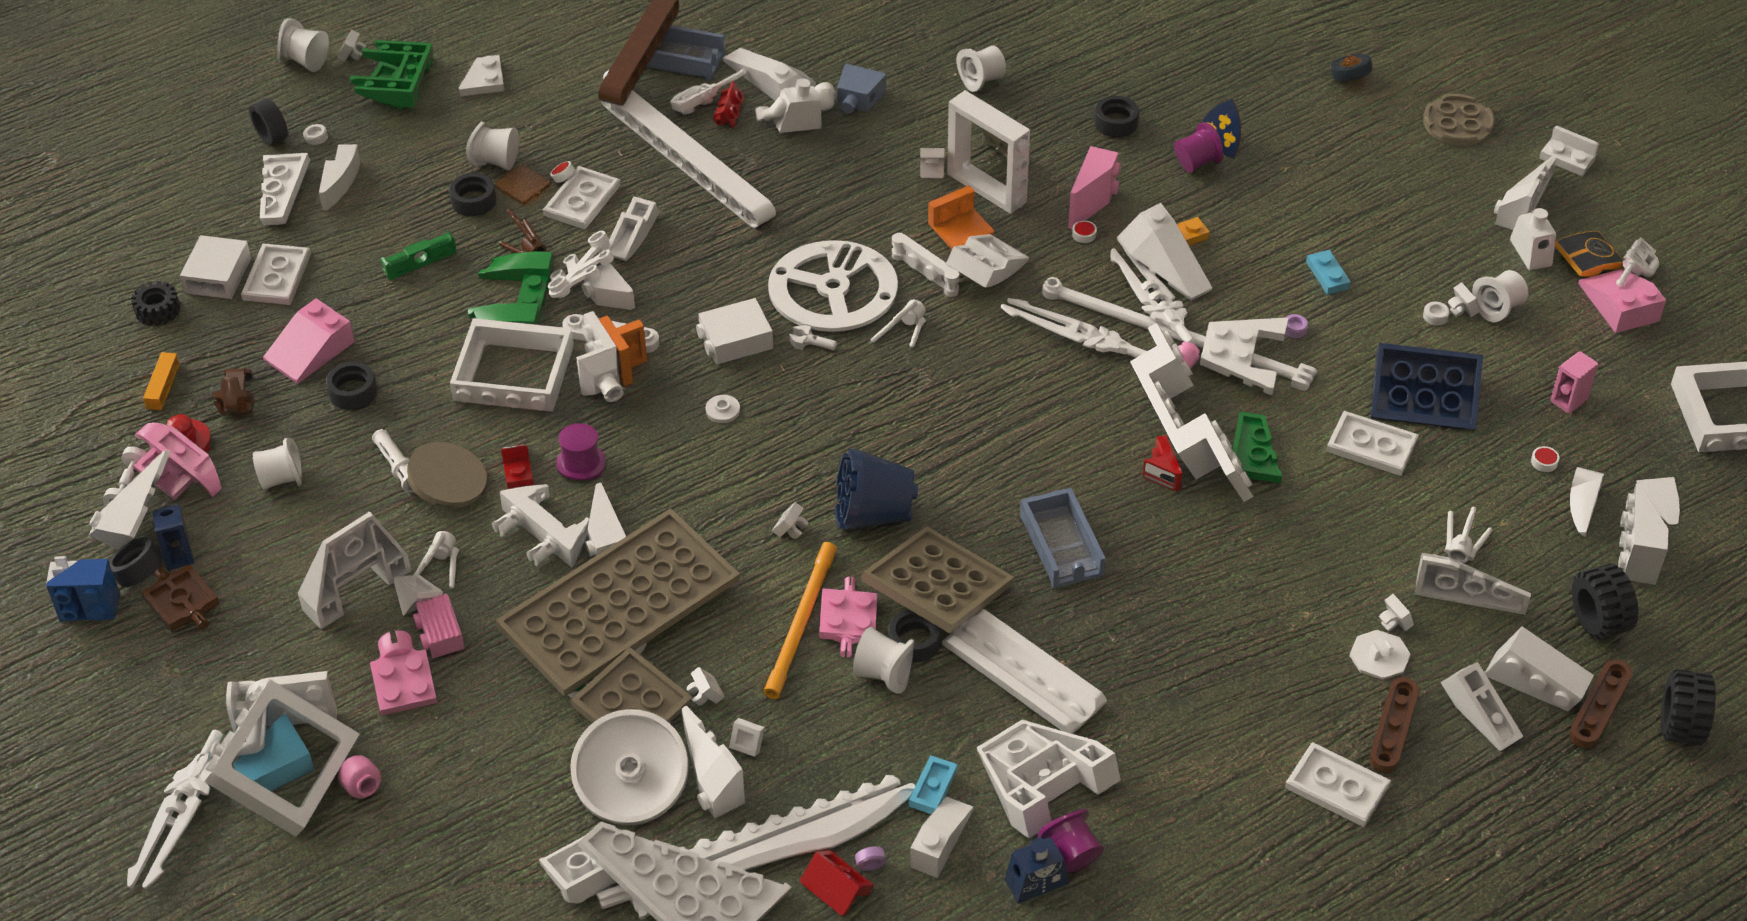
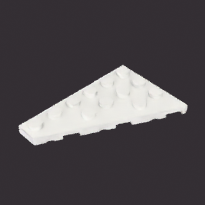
M600 822L579 841L578 845L657 921H760L791 889L785 882L780 884L763 878L764 875L755 872L748 873L743 868L722 861L717 863L699 857L698 853L682 851L679 847L658 840L654 842L636 836L634 832L619 830L615 826Z

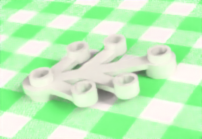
M605 231L596 232L588 239L591 248L580 261L575 254L564 259L563 263L568 269L567 276L562 269L556 270L550 275L552 281L548 284V288L552 298L567 296L570 293V288L585 278L588 281L595 280L601 274L596 264L600 263L602 266H605L613 261L612 253L610 250H607L610 247V239Z

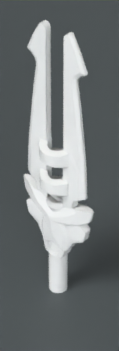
M1112 248L1110 253L1111 262L1119 264L1133 291L1141 303L1146 305L1142 306V309L1150 314V318L1154 321L1161 322L1173 331H1176L1183 342L1195 344L1196 340L1184 326V318L1187 316L1186 308H1183L1182 301L1173 302L1175 296L1148 270L1149 268L1139 260L1136 262L1130 258L1147 280L1142 284L1117 250ZM1152 287L1154 292L1150 294L1148 289Z
M1011 298L1007 300L1012 305L1065 324V327L1001 304V308L1012 317H1023L1066 338L1080 343L1084 342L1083 346L1095 348L1096 351H1112L1135 358L1147 352L1130 345V343L1121 339L1119 333L1115 331H1109L1103 326H1100L1098 330L1091 324L1031 306L1028 301Z
M212 730L201 753L186 768L179 770L173 777L174 781L165 789L164 793L172 795L167 796L163 800L137 864L128 869L127 886L130 889L135 886L167 825L172 827L142 885L145 890L148 889L164 873L162 870L163 863L202 802L198 798L199 795H208L210 792L209 784L204 782L210 772L205 769L211 761L213 743L216 741L220 742L223 736L220 731ZM183 794L188 796L186 802L181 800ZM174 810L179 813L177 818L172 817Z

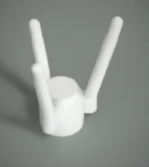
M910 300L891 322L871 338V342H876L902 319L907 325L916 324L910 342V347L913 348L921 327L926 322V319L922 317L926 312L924 305L918 300Z
M1476 507L1471 508L1463 533L1457 535L1454 539L1453 511L1448 512L1447 544L1444 552L1448 553V557L1461 563H1466L1468 560L1473 561L1476 552L1493 531L1492 528H1488L1473 546L1468 534L1474 520Z
M446 531L436 533L432 545H430L427 554L414 575H420L433 556L440 560L450 557L449 588L454 589L456 557L459 549L454 547L456 539L451 533Z

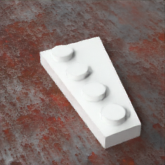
M308 153L263 155L265 167L262 171L264 183H262L261 189L263 197L261 198L260 219L263 225L286 224L310 162Z

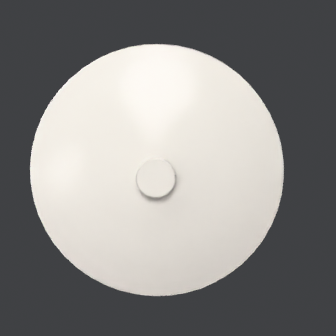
M620 710L599 718L580 736L571 758L572 782L583 805L598 818L617 825H639L652 821L666 813L681 796L688 777L687 752L678 732L665 719L643 710Z

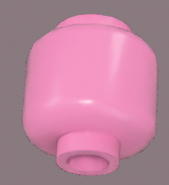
M362 755L348 758L339 768L337 775L340 785L350 796L357 799L371 796L376 792L381 782V772Z

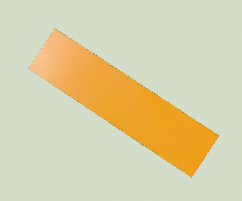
M161 352L143 397L146 409H163L180 365L177 353Z

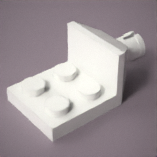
M592 311L584 314L585 325L582 326L584 336L587 339V343L584 345L586 354L576 357L581 394L587 396L602 392L606 401L615 402L624 394L623 388L620 385L617 348Z

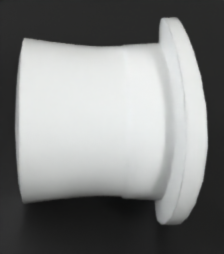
M989 46L978 52L972 49H964L957 54L958 71L969 91H979L985 82L1001 79L1005 75L1006 63L1004 56L995 46Z
M1508 270L1496 278H1479L1473 284L1472 294L1477 300L1480 315L1487 321L1495 323L1505 319L1510 313L1511 308L1525 303L1528 297V287L1520 274Z
M285 438L283 445L277 448L253 452L254 468L263 490L296 481L298 486H302L300 453L292 438Z

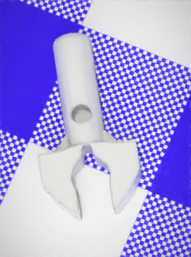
M808 325L793 327V334H790V343L795 349L803 350L809 344L829 350H835L837 347L836 341L813 335L812 327Z

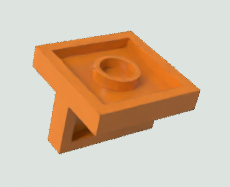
M608 315L599 318V321L616 345L620 381L623 386L632 384L631 367L647 362L644 325L639 319L616 328Z

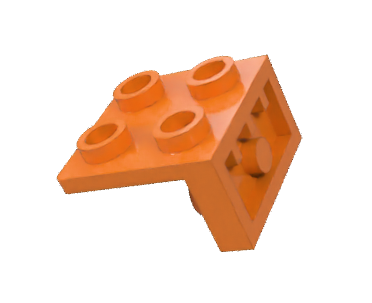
M970 185L928 202V224L951 249L954 246L965 245L969 236L994 235V229L974 209L975 191Z

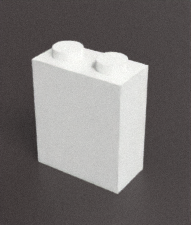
M200 235L180 274L184 292L186 294L232 299L251 261L247 241Z
M756 298L698 313L699 324L696 325L697 334L700 339H704L706 353L708 356L712 355L716 365L773 349L772 329Z

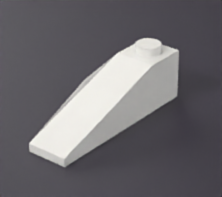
M742 48L723 57V61L735 71L739 72L740 69H745L747 74L743 77L775 101L780 97L781 91L784 88L796 87L798 79H807L810 81V86H816V82L802 71Z
M1550 157L1508 190L1503 200L1497 201L1494 209V214H1497L1496 225L1514 230L1520 215L1533 213L1553 175L1557 157Z
M1161 203L1141 212L1117 237L1118 242L1130 258L1136 262L1139 260L1149 267L1148 270L1154 275L1157 273L1166 279L1168 285L1192 301L1212 291L1211 284L1177 224Z
M165 450L158 455L100 512H95L89 523L92 526L89 533L90 536L117 550L135 537L148 509L145 505L155 492V488L151 487V485L159 480L170 455L169 451Z
M1422 553L1415 595L1526 615L1531 593L1450 557Z
M687 706L683 707V726L699 791L697 798L703 810L706 811L708 809L715 819L745 804L743 769L724 744L718 746L716 737L711 731L706 733L702 721Z

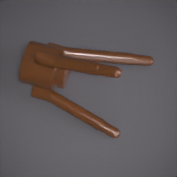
M508 209L507 213L526 237L521 242L522 250L503 241H500L499 245L514 253L546 252V246L540 241L529 222L523 219L522 223L513 211Z

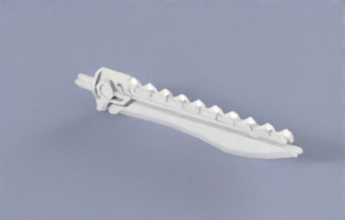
M886 775L879 785L874 786L872 783H863L856 793L851 794L849 791H840L836 798L830 802L826 801V799H817L809 809L793 807L786 817L770 815L763 825L747 823L739 833L723 831L716 841L711 842L709 839H700L693 849L679 848L682 851L698 853L699 857L717 863L722 861L747 871L781 859L833 848L858 836L885 819L910 798L915 785L909 783L897 788V786L901 785L900 780L895 775ZM620 885L596 893L602 910L630 900L635 911L639 913L640 919H645L651 915Z

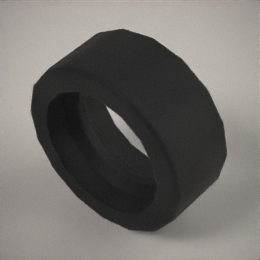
M1124 96L1103 98L1095 107V127L1099 132L1110 137L1131 135L1138 127L1139 106L1135 101ZM1120 113L1128 116V118L1114 120L1105 115Z
M265 98L250 105L249 116L259 137L266 144L273 145L287 138L288 128L286 121L277 105L271 99Z
M468 173L459 176L450 184L449 193L452 207L461 215H483L489 212L496 204L495 186L493 180L487 175ZM469 191L485 192L484 195L478 198L466 199L460 197Z
M345 362L333 368L326 377L329 398L339 408L347 410L359 409L373 401L377 394L375 374L371 367L364 363ZM349 380L366 382L364 386L354 391L346 392L337 389L341 384Z
M141 537L119 548L109 559V564L117 583L121 587H129L151 576L163 561V554L150 538Z
M910 609L901 611L893 617L889 623V638L897 643H907L898 637L899 633L907 628L919 627L931 634V638L926 642L914 644L912 662H923L936 655L941 645V628Z

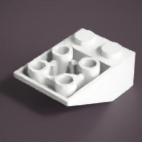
M1636 483L1633 494L1629 493L1627 496L1626 509L1628 511H1623L1620 527H1624L1625 531L1621 532L1619 547L1624 548V552L1621 551L1618 567L1623 568L1630 581L1656 585L1668 550V528L1642 485Z

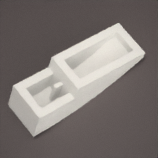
M338 145L335 160L325 161L319 190L323 210H329L336 204L352 185L361 163L357 145Z
M633 197L627 212L621 213L610 237V247L607 250H610L614 258L627 261L640 247L659 214L656 203Z

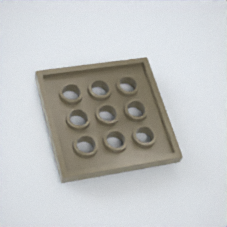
M926 526L866 569L862 574L861 581L951 634L1013 585L1014 576Z

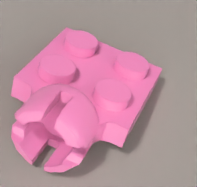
M395 631L398 643L393 644L390 632L382 635L378 641L380 658L370 662L381 716L437 703L426 649L415 650L411 636L405 631Z

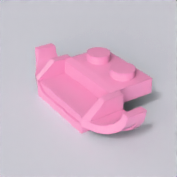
M148 423L135 434V437L146 441L151 448L134 465L139 473L163 451L167 450L170 452L164 470L154 485L174 501L193 482L196 485L200 484L211 497H214L222 489L215 466L209 455L173 426L161 423Z

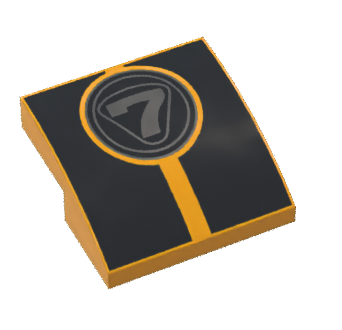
M1599 231L1577 233L1555 242V247L1579 276L1592 277L1599 275L1603 269L1619 270L1623 267L1622 262L1624 260Z

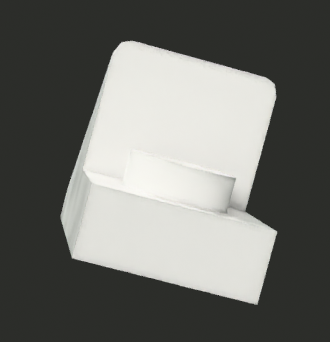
M920 148L921 178L944 177V148Z

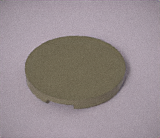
M1447 94L1427 104L1424 110L1423 124L1427 132L1441 142L1456 146H1470L1483 142L1491 135L1495 118L1492 110L1476 102V98L1463 94Z
M433 442L425 444L413 452L407 465V480L410 487L420 498L433 505L438 503L454 506V508L469 506L481 497L487 481L486 470L482 462L469 450L452 443Z

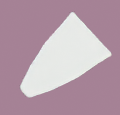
M1675 478L1637 480L1636 482L1642 485L1659 515L1668 524H1678L1680 508Z

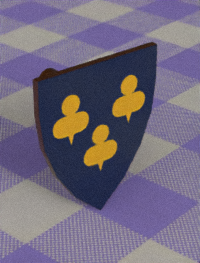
M1232 99L1220 103L1204 117L1202 123H1209L1216 129L1221 139L1223 154L1234 159L1241 139V120L1235 101Z

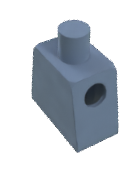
M845 64L837 87L838 104L841 105L842 111L847 114L853 113L854 109L864 112L869 111L886 93V73Z

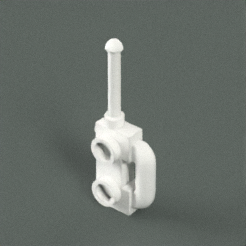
M740 69L739 72L717 84L709 85L703 83L675 95L670 101L672 109L684 115L692 113L695 110V106L711 103L713 101L712 97L717 95L721 87L742 76H746L747 71Z
M1641 237L1633 243L1632 248L1623 257L1624 261L1622 264L1625 270L1620 279L1616 281L1618 287L1625 285V281L1630 273H1635L1637 276L1642 274L1645 277H1651L1659 267V259L1654 255L1656 250Z

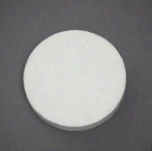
M717 395L706 403V415L713 422L728 423L738 417L740 404L732 396Z

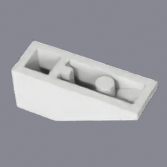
M597 483L595 486L588 524L589 541L585 542L590 557L597 556L626 537L602 483Z
M1478 662L1461 669L1441 682L1455 707L1499 751L1524 737Z
M946 797L922 825L911 846L910 868L938 878L973 811V806Z

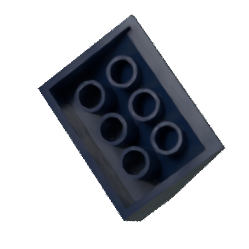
M1379 343L1375 358L1370 418L1475 431L1483 355Z

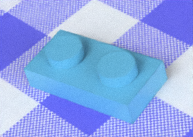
M1330 250L1307 255L1306 263L1327 295L1350 289L1351 281Z
M930 755L909 798V807L932 814L944 800L957 773L958 764Z

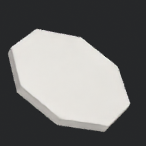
M1375 630L1357 636L1350 652V657L1360 673L1385 680L1404 673L1410 658V652L1400 637Z

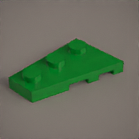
M1239 411L1233 452H1235L1240 460L1243 471L1246 472L1249 479L1281 483L1282 473L1277 465V455L1272 447V438L1266 416Z

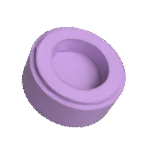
M1297 314L1285 317L1288 318L1286 336L1301 338L1306 335L1308 329L1306 318Z
M868 847L860 850L855 855L858 869L871 871L882 867L886 862V856L883 848Z

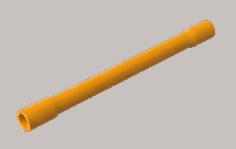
M824 542L815 561V567L786 640L763 691L764 695L770 699H778L787 679V672L826 573L830 569L837 552V547L833 543Z

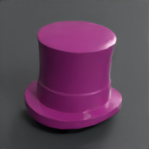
M1203 122L1198 124L1195 133L1174 142L1176 157L1188 173H1192L1206 163L1213 161L1215 164H1220L1223 160L1221 139L1216 129L1209 123Z
M582 423L565 427L558 436L561 453L556 460L558 473L573 480H590L600 476L605 469L606 462L603 452L597 447V431L592 426Z
M1085 808L1047 823L1038 832V838L1053 839L1064 858L1067 873L1076 872L1087 867L1098 859L1104 851L1103 846L1092 834L1086 823L1089 812Z

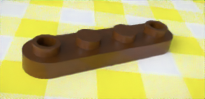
M1610 660L1602 668L1572 724L1569 736L1576 746L1592 748L1602 736L1632 677V669L1624 661Z
M1397 678L1390 685L1369 758L1372 768L1381 773L1393 772L1399 764L1419 694L1417 683L1410 678Z

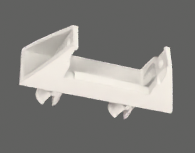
M547 484L501 491L502 510L507 514L492 522L494 531L496 533L500 531V537H502L516 525H521L542 542L526 552L530 562L534 560L535 566H538L551 554H556L569 566L573 567L588 536L589 518L586 517L579 524H573L565 528L561 522L539 505L544 499L550 497Z

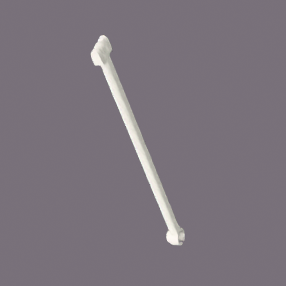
M1055 277L1048 278L1043 284L1042 294L1049 300H1065L1145 329L1157 323L1162 332L1167 329L1173 339L1183 342L1177 332L1165 324L1156 322L1149 316L1063 287L1059 279ZM1189 331L1196 340L1194 345L1203 349L1206 336ZM1255 353L1253 354L1251 366L1276 371L1277 375L1292 380L1291 387L1302 391L1308 390L1313 378L1317 374V370L1314 367L1303 363L1298 368Z

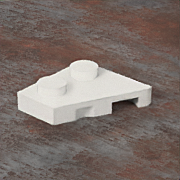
M499 55L476 58L459 86L460 97L504 91Z

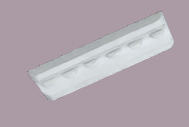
M981 609L942 641L943 646L1061 731L1074 734L1107 703L1106 697L1100 690L985 609Z

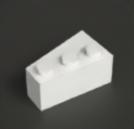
M1521 627L1495 653L1485 671L1487 677L1565 711H1569L1583 698L1594 676L1524 627Z

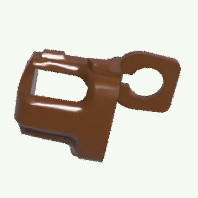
M246 368L224 370L226 377L222 379L220 391L213 392V397L216 400L214 405L218 412L225 416H239L252 413L255 404L254 395L249 390H245V377H252V371Z

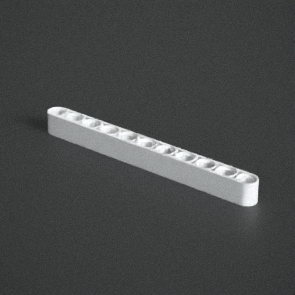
M632 91L623 106L601 101L606 109L748 225L756 228L775 217V208L765 196L637 93Z

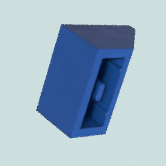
M108 559L79 560L47 582L46 587L59 621L115 619L120 592Z

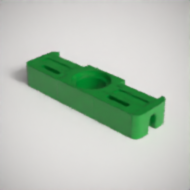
M446 231V234L427 241L425 239L405 247L404 251L388 258L383 256L381 258L383 272L389 280H392L450 256L457 251L455 238L449 231ZM424 251L421 257L414 259L417 253Z

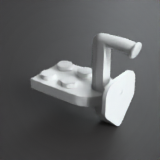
M327 671L271 677L257 682H228L226 704L233 733L239 727L235 721L244 708L249 710L254 703L249 700L258 685L264 687L269 679L337 720V709ZM241 694H246L245 701H242ZM270 701L236 756L255 754L261 751L265 746L266 726H271L284 714H287L292 725L307 722ZM218 741L212 745V758L215 754L220 757L224 751V748L220 746L221 744Z

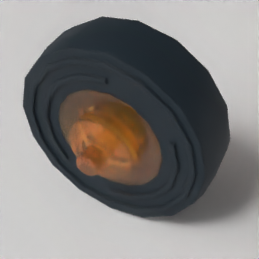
M1348 54L1331 64L1332 77L1338 81H1355L1365 77L1372 71L1371 57L1366 54Z

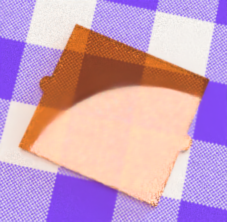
M521 164L513 171L507 172L506 176L497 181L494 186L524 206L549 188L551 181Z

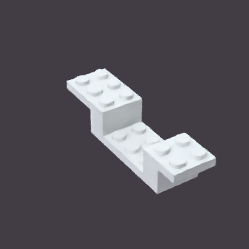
M1157 323L1152 325L1148 329L1157 346L1130 362L1178 455L1196 480L1221 466L1244 502L1253 497L1248 488L1252 486V483L1246 472L1243 471L1240 460L1231 449L1232 445L1226 435L1223 434L1217 421L1211 422L1207 415L1203 414L1185 425L1180 415L1175 411V405L1171 398L1194 386L1189 378L1193 373L1187 362L1184 361L1183 354L1177 344H1173L1174 341L1168 330L1166 329L1162 332Z

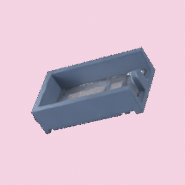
M671 25L647 67L691 76L706 77V80L711 81L725 54L724 35Z
M1072 488L1056 490L1051 493L1021 500L1020 519L1029 533L1051 580L1053 589L1104 576L1106 558Z

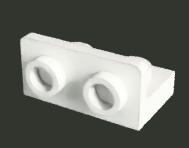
M1556 126L1553 129L1550 141L1542 149L1539 159L1547 161L1552 156L1557 157L1556 166L1583 176L1595 161L1599 143Z

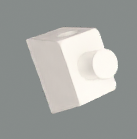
M1541 208L1535 209L1533 213L1520 215L1510 237V241L1529 271L1550 267L1553 262L1556 232L1547 219L1548 212Z

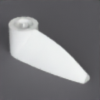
M1577 467L1571 487L1570 507L1576 528L1585 537L1604 474Z

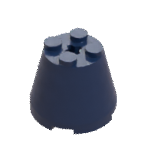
M848 448V453H843L836 479V486H838L837 502L840 503L834 506L837 527L839 529L853 530L911 521L913 513L912 499L916 500L918 495V484L913 483L914 469L859 449Z

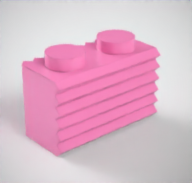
M1578 352L1559 366V373L1557 374L1556 384H1554V391L1550 399L1551 402L1565 412L1572 414V411H1575L1582 403L1588 401L1598 363L1584 353Z
M448 594L439 595L432 599L428 598L427 601L423 600L416 603L418 613L413 614L417 630L423 629L424 634L420 635L421 643L424 650H430L432 658L465 649L462 633Z

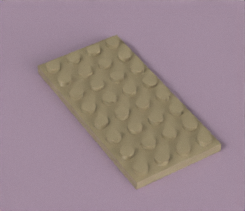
M670 508L496 620V627L565 697L600 674L627 648L631 647L633 650H636L740 581V573Z

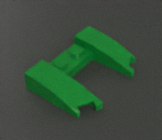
M376 40L374 42L378 49H362V57L378 62L382 61L397 66L399 69L395 78L350 76L351 84L357 85V87H354L355 93L378 102L414 108L419 97V84L424 72L430 70L434 60L432 43Z
M523 252L493 258L491 265L479 271V279L523 281L517 303L468 308L469 318L476 317V319L539 325L548 291V284L551 280L550 275L554 268L552 252Z

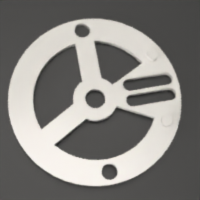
M830 240L801 246L782 257L771 271L768 290L774 307L789 321L797 325L811 326L813 330L836 332L860 328L884 315L895 301L898 291V280L893 266L877 251L858 243ZM850 248L841 267L834 268L833 266L842 249ZM854 251H862L853 269L850 271L844 270ZM827 257L830 273L818 275L797 270V268L810 260ZM868 266L875 273L879 281L878 292L866 306L848 313L844 295L850 289L848 278ZM778 271H785L786 274H784V275H779V274H777V272H778ZM792 282L817 288L820 295L829 299L832 315L814 313L799 306L790 297L787 283ZM830 282H836L840 286L829 288L826 285ZM889 296L890 299L882 300L880 297Z

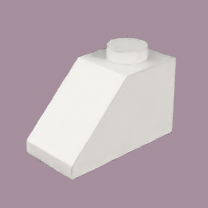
M610 263L605 266H597L601 274L595 280L588 281L587 278L584 279V284H582L583 292L586 297H591L596 305L627 310L635 308L633 290Z

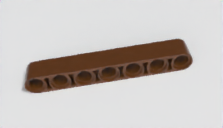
M679 0L651 1L602 81L598 93L600 101L620 106L625 104L679 12Z

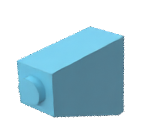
M287 714L280 716L266 730L265 746L261 751L255 754L241 755L233 763L236 771L269 791L314 771L310 753Z

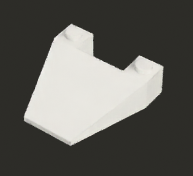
M371 512L366 513L323 540L299 589L298 596L302 611L320 629H323L344 615L337 588L362 572L371 568L388 585L394 583L395 576H405L411 572L408 554Z
M1025 720L1017 722L977 747L979 756L1011 826L1027 838L1038 834L1043 826L1051 822L1047 803L1081 782L1096 794H1100L1121 780L1115 753L1098 741Z

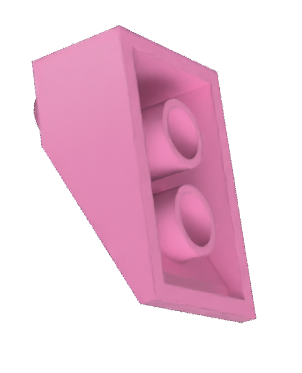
M1090 146L1070 193L1069 229H1073V225L1076 222L1087 220L1108 205L1112 195H1117L1120 182L1116 180V177L1119 176L1121 163H1118V152Z
M1625 269L1581 279L1578 282L1615 333L1660 322L1666 299L1653 283L1633 273L1629 274L1623 287H1618L1616 281L1620 279Z
M316 298L294 315L264 355V361L298 384L355 343L351 323L348 319Z

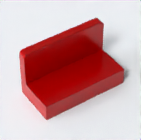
M831 850L816 852L800 879L801 884L840 915L848 913L857 896L869 895L874 887L872 882Z

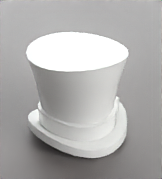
M292 18L285 19L279 31L277 60L279 62L294 60L311 72L318 71L323 66L328 54V34L324 31L306 30L297 20Z
M480 122L467 142L466 157L468 162L474 167H482L490 163L508 171L511 170L519 148L517 129H490L484 127L485 122Z
M873 627L867 628L857 646L853 663V675L855 677L883 680L890 691L897 694L902 693L908 684L915 640L910 639L906 644L897 643Z

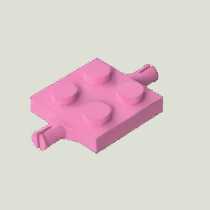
M850 576L844 579V590L822 589L819 639H830L841 643L840 655L845 657V650L847 649L846 658L852 655V644L859 643L861 636L867 628L873 627L876 630L877 593L855 591L856 579L852 577L851 585H849Z

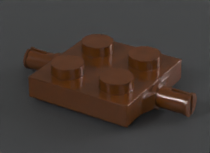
M160 565L158 570L153 573L158 581L141 592L144 600L171 632L189 621H194L200 630H204L203 625L207 628L209 621L202 614L219 605L218 597L190 565L170 574Z

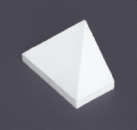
M420 575L394 577V584L403 616L417 610L416 603L418 601H427L428 598L432 599L433 597L443 595L442 590Z

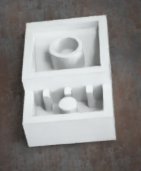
M986 234L969 236L965 245L954 246L946 264L986 288L996 285L1013 275L1027 263L1029 257L993 235Z

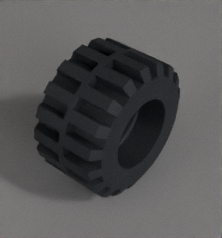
M1610 563L1578 572L1574 576L1572 584L1574 609L1581 625L1591 637L1599 640L1631 631L1636 627L1639 614L1637 597L1630 579L1616 564Z
M1674 669L1671 672L1665 685L1661 709V730L1666 741L1700 746L1706 742L1711 732L1716 705V686L1711 674Z

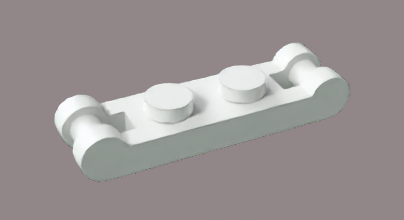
M895 233L892 236V245L894 246L892 248L893 259L903 260L911 268L926 276L928 280L935 282L944 289L946 296L954 297L958 295L959 285L957 283L959 281V272L947 265L946 262L905 234Z

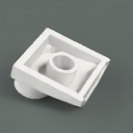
M582 838L545 858L539 859L541 866L560 888L564 900L569 903H581L596 893L609 888L616 882L578 846Z

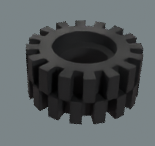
M151 281L148 282L149 286L143 284L140 286L141 290L136 289L134 291L135 295L132 294L131 302L136 318L142 324L146 322L147 326H151L152 323H155V326H160L159 322H163L165 325L168 323L167 319L173 321L175 319L174 315L180 313L179 309L181 306L176 289L173 285L169 286L168 282H164L162 285L161 281H156V284H153ZM155 302H161V303L156 304V305H151V304H153V303H155Z

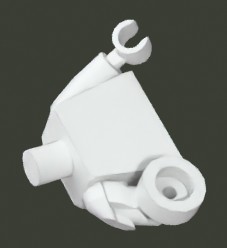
M801 78L797 80L796 87L784 88L781 91L780 97L770 108L767 106L756 108L757 121L762 119L771 121L773 119L779 133L821 129V110H829L834 106L837 93L831 83L823 82L814 88L810 86L809 80Z

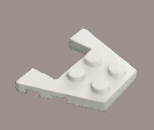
M1288 318L1209 322L1200 365L1228 377L1232 374L1243 379L1244 384L1251 387L1255 384L1264 388V393L1273 395L1277 372L1253 368L1251 363L1257 337L1284 341Z

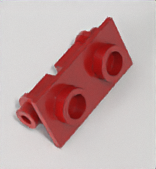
M734 81L731 82L729 89L721 92L718 102L719 108H716L713 116L716 125L729 123L732 129L735 127L744 99L742 91L737 88Z

